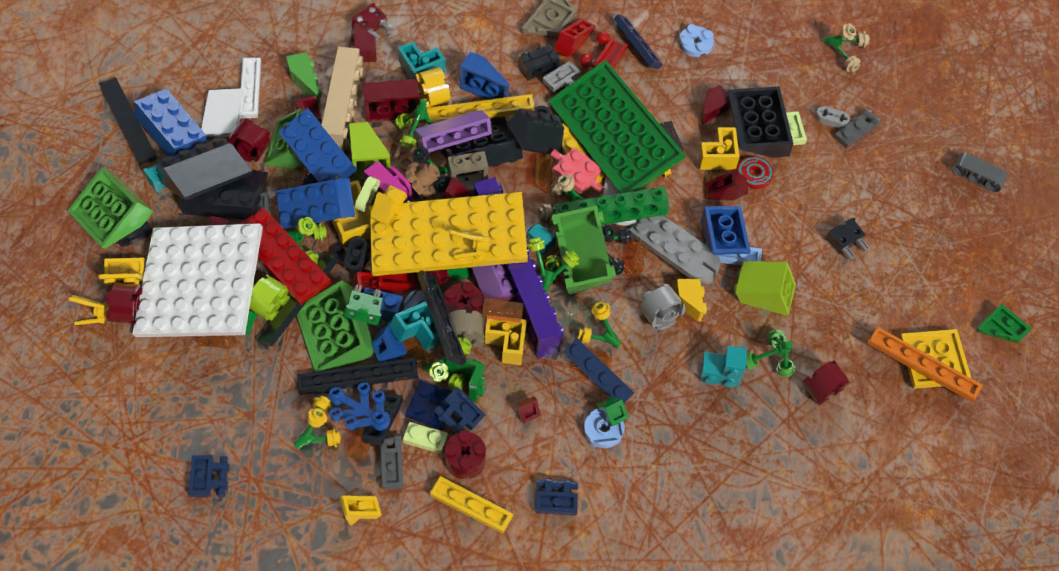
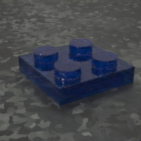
M420 380L405 412V417L443 430L446 423L438 419L439 416L434 410L439 405L444 410L448 408L442 401L452 391Z

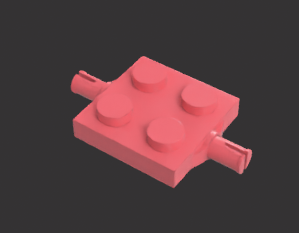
M574 147L565 155L560 154L556 149L552 151L551 156L559 161L553 168L552 173L558 178L561 175L570 174L574 179L573 189L581 194L590 187L598 193L603 190L604 187L595 181L602 172V169Z

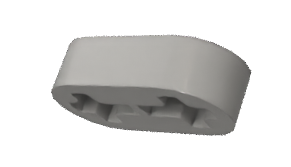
M827 106L819 107L815 115L819 123L837 129H842L850 121V117L846 112Z

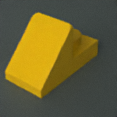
M391 185L384 194L378 192L370 217L387 226L407 198L406 192Z
M376 496L340 497L345 518L350 526L359 519H378L381 516Z

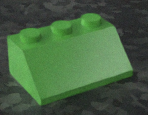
M298 109L277 120L264 163L267 166L294 169L304 164L279 133L282 128L303 112L302 109Z

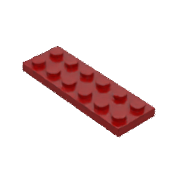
M264 207L239 223L261 224L263 229L258 260L277 281L287 286L288 293L299 305H302L332 284L331 279Z

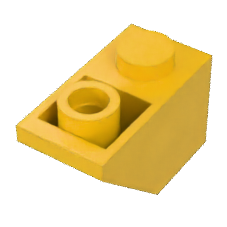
M677 279L675 293L686 307L685 312L696 321H702L703 315L707 312L706 303H703L702 297H704L705 290L704 286H701L700 279Z

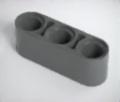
M964 152L958 155L952 167V171L956 175L991 192H999L1008 176L1004 170Z

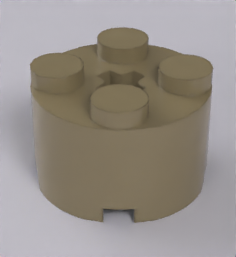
M457 310L449 313L458 338H467L472 345L471 348L484 346V317L481 313L473 310L472 314L466 313V310Z

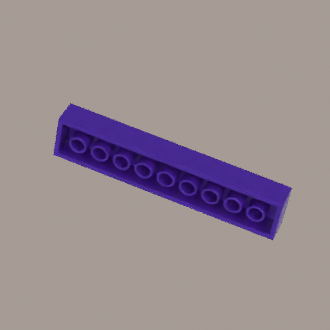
M495 177L474 183L473 196L503 194L502 185L497 183ZM527 247L528 262L503 264L513 286L515 294L513 301L520 318L527 320L526 332L537 359L560 352L564 331L562 325L557 323L556 311L549 304L548 292L542 288V278L536 274V265L533 259L530 260Z

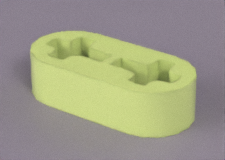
M372 176L367 178L357 198L355 209L366 212L369 209L379 188V179Z

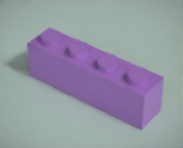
M482 110L414 129L417 146H424L429 152L492 134L490 117Z
M503 264L472 267L487 306L501 308L515 297L513 286L508 279Z

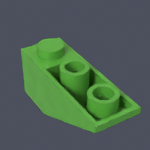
M307 52L286 56L291 81L308 97L316 96L319 105V97H322L320 86H316V83H318L317 74L312 72L314 69L313 60L309 59Z

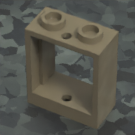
M485 151L448 157L449 182L454 177L473 194L474 183L488 179V163ZM481 170V173L456 177V174Z

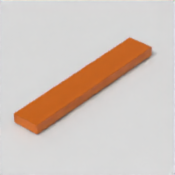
M878 326L867 342L870 346L972 403L983 386Z

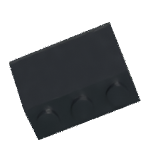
M520 108L507 122L523 151L551 155L552 151L556 149L560 154L562 153L564 127L556 114Z

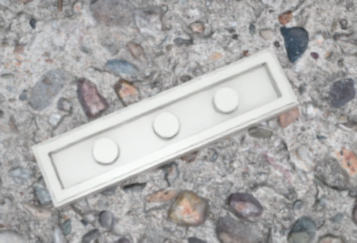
M243 58L241 88L244 89L245 95L240 118H258L261 58Z

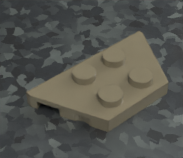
M544 0L524 24L522 33L559 37L560 31L567 28L575 18L577 10L569 3V0Z

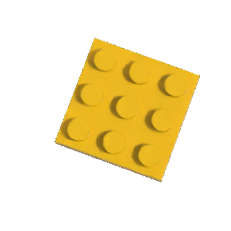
M957 329L903 333L900 335L899 338L971 378ZM907 366L913 389L942 386Z

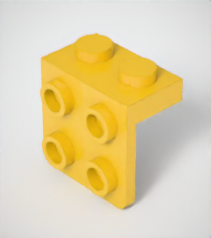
M145 258L104 259V274L98 275V279L104 281V284H108V286L120 282L140 285V282H143L145 272Z

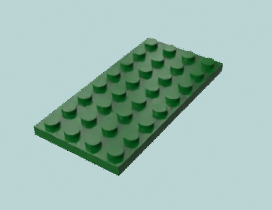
M607 60L601 62L548 100L552 108L620 194L643 189L686 158L683 151Z

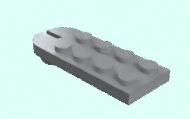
M664 215L641 219L629 229L635 240L688 278L700 279L702 284H710L713 282V278L716 279L720 269L719 255H713L708 246Z

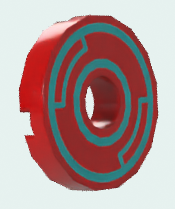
M756 156L743 159L737 169L740 174L747 178L748 186L752 187V189H763L768 186L774 172L772 165L767 160ZM751 171H757L759 175H753Z

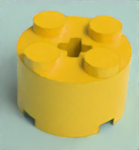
M440 67L415 74V79L418 80L419 97L427 100V108L450 100L449 87L444 81L446 77Z

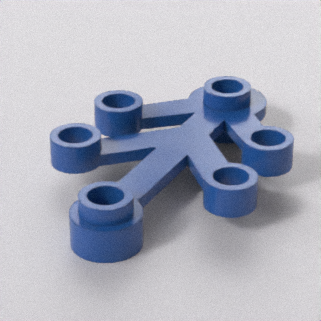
M363 382L358 385L361 404L346 396L339 387H334L330 390L328 397L332 405L344 404L352 409L341 411L340 408H333L330 411L332 421L337 422L345 419L344 424L348 430L370 425L376 430H384L389 426L390 416L387 412H384L383 402L385 401V395L383 391L378 390L372 394L373 401L376 404L374 412L369 409L371 389L368 383ZM365 416L367 418L356 420L355 417Z

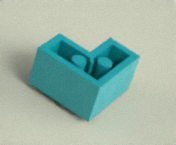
M414 41L398 47V61L410 79H415V74L438 67L442 69L443 73H446V59L438 47L424 53L420 52Z
M427 301L394 315L389 328L398 342L416 336L425 351L441 345Z
M727 346L724 355L704 352L701 363L700 382H705L709 385H724L728 388L739 387L746 369L747 349Z

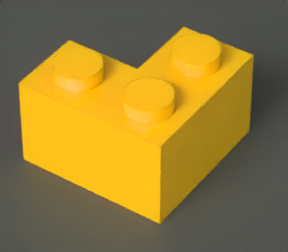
M736 127L717 128L715 142H701L698 154L700 170H736L739 161Z
M488 315L485 344L503 346L502 363L522 365L527 320Z

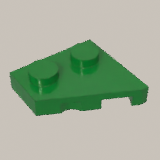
M1001 304L976 331L1018 344L1032 328Z

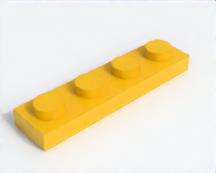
M441 476L430 492V496L502 534H504L513 518V513Z

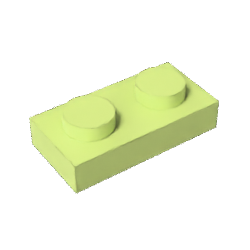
M799 111L786 112L793 145L806 144L807 139Z
M409 422L403 443L442 454L448 433Z

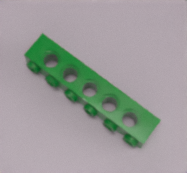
M665 186L555 204V214L597 205L598 211L603 212L604 222L601 225L669 215V200Z

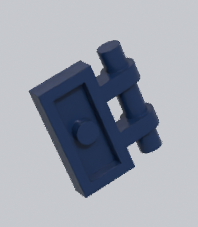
M458 387L454 388L442 401L448 407L446 410L440 405L434 410L439 416L438 419L441 422H445L452 429L451 432L454 435L463 431L465 425L472 430L485 416ZM452 412L460 419L459 423L450 416Z
M192 455L189 497H211V489H217V497H225L226 490L228 489L227 473L230 469L227 456H221L220 463H214L213 455ZM213 472H219L218 480H212Z
M545 478V480L537 479V488H545V491L536 492L535 513L577 516L578 493H570V490H578V482L570 481V479H564V481L552 480V478ZM551 489H563V492H551Z

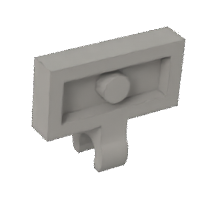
M569 61L543 77V83L554 93L562 87H568L575 82L573 80L581 76V71Z

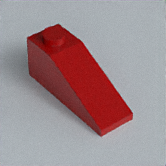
M581 18L560 31L554 50L564 57L572 56L594 31L596 25Z

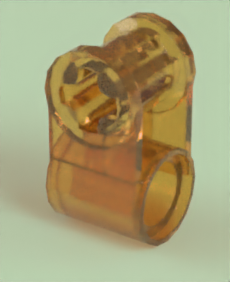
M234 335L196 336L195 342L206 347L229 349L235 345L236 338Z

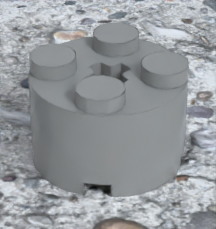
M664 284L654 291L646 292L642 297L644 300L640 306V310L654 329L656 327L658 330L666 329L677 322L675 318L678 315L682 317L686 309L684 303L668 284Z

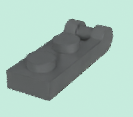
M868 108L863 114L835 133L834 138L847 149L876 128L882 120L878 116L875 117Z
M401 435L386 438L381 446L383 491L403 489ZM395 445V448L387 449V446Z

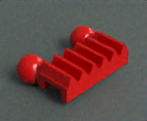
M600 31L596 36V40L601 45H607L596 61L593 60L590 54H583L579 62L584 68L592 67L593 69L604 60H607L612 68H615L619 60L622 59L623 54L625 55L628 44L624 43V45L615 42L614 37L610 38L606 31Z

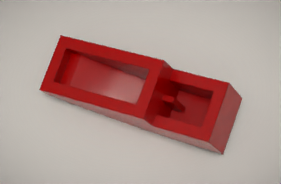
M356 272L353 278L354 289L355 285L358 284V289L359 285H361V293L364 292L365 288L378 289L377 291L380 290L390 294L416 289L414 272L373 276L369 272Z

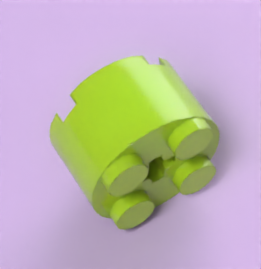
M266 275V279L262 277L253 287L249 310L265 320L272 321L279 313L278 309L281 305L284 306L290 299V296L287 295V286L269 275Z

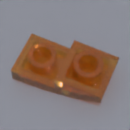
M416 336L403 341L407 351V358L416 357L417 368L432 363L428 352L425 351Z

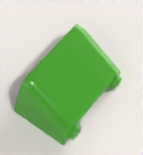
M597 205L552 215L562 264L565 263L562 258L566 254L565 251L571 252L573 250L580 257L578 260L579 265H576L574 268L568 265L564 269L565 283L569 295L612 282V277H616L614 265L610 266L601 226V223L604 222L603 212L598 211Z

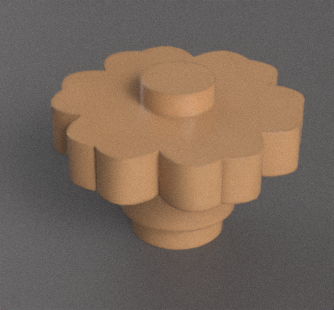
M415 162L407 166L405 173L407 180L412 183V188L425 198L434 195L436 192L433 188V183L440 176L438 168L434 164L420 166L419 163Z

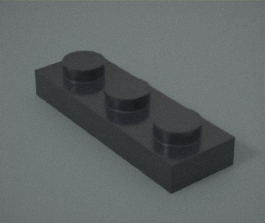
M384 393V412H387L390 416L389 426L384 430H376L371 425L367 426L361 437L363 443L383 445L404 402L402 395Z

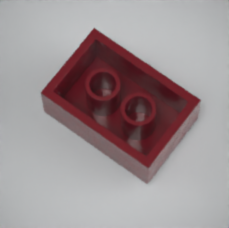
M417 79L363 83L366 122L395 120L399 114L403 113L410 115L420 103Z

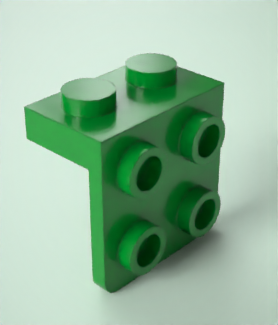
M446 358L449 375L452 376L454 373L463 374L464 380L469 381V399L477 403L479 397H483L486 386H484L486 382L485 365L478 360L466 359V362L461 366L448 361Z

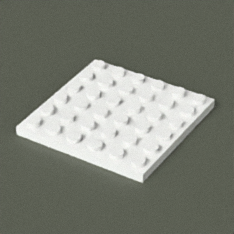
M261 224L153 228L142 283L143 292L140 295L139 311L136 313L135 318L137 322L134 324L132 335L135 337L245 335L263 229Z

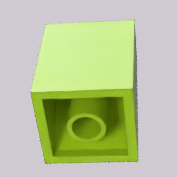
M349 123L352 162L358 169L354 172V181L364 180V170L377 161L388 170L390 167V154L369 123Z
M743 261L742 268L738 272V284H735L734 293L737 295L740 303L782 315H789L796 283L788 262Z

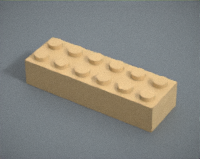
M338 46L322 126L345 153L350 147V139H348L350 135L349 123L355 120L356 111L354 106L358 105L357 92L361 90V82L359 80L363 78L364 68H362L363 56H360L359 49Z

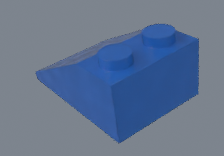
M469 52L460 65V89L486 100L509 97L510 84L485 57Z
M741 206L704 207L701 225L703 235L712 254H750L751 250Z

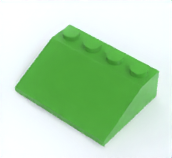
M104 167L98 171L68 209V212L104 249L142 227L154 212L119 176Z
M344 281L336 283L309 299L297 314L315 372L349 366L375 354L371 345L373 340L367 323L343 316L352 290L354 291V287Z

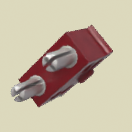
M371 3L352 17V28H354V24H358L375 36L376 41L380 39V36L375 33L379 28L383 26L388 32L392 30V26L386 22V15L375 6V3Z

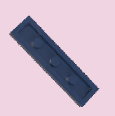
M617 14L613 18L617 23V28L624 32L626 40L635 46L634 50L645 59L644 63L646 66L660 69L663 63L627 17Z
M578 338L562 352L609 398H619L625 403L634 394Z

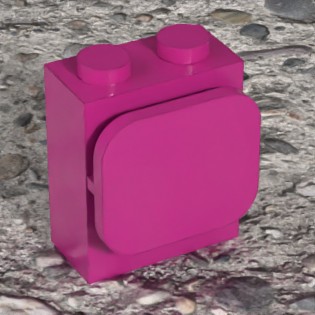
M377 161L364 170L365 182L369 176L380 180L379 188L373 198L374 201L378 192L384 194L391 185L406 192L407 198L403 203L412 202V187L409 181L395 167L391 166L387 170Z

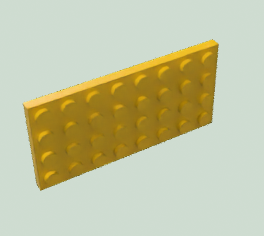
M522 192L403 203L387 226L370 217L373 276L420 272L421 270L434 271L528 262ZM370 206V215H371L373 206ZM448 229L490 237L489 252H484L483 256L454 259L453 255L475 252L476 249H473V240L452 235L448 232Z

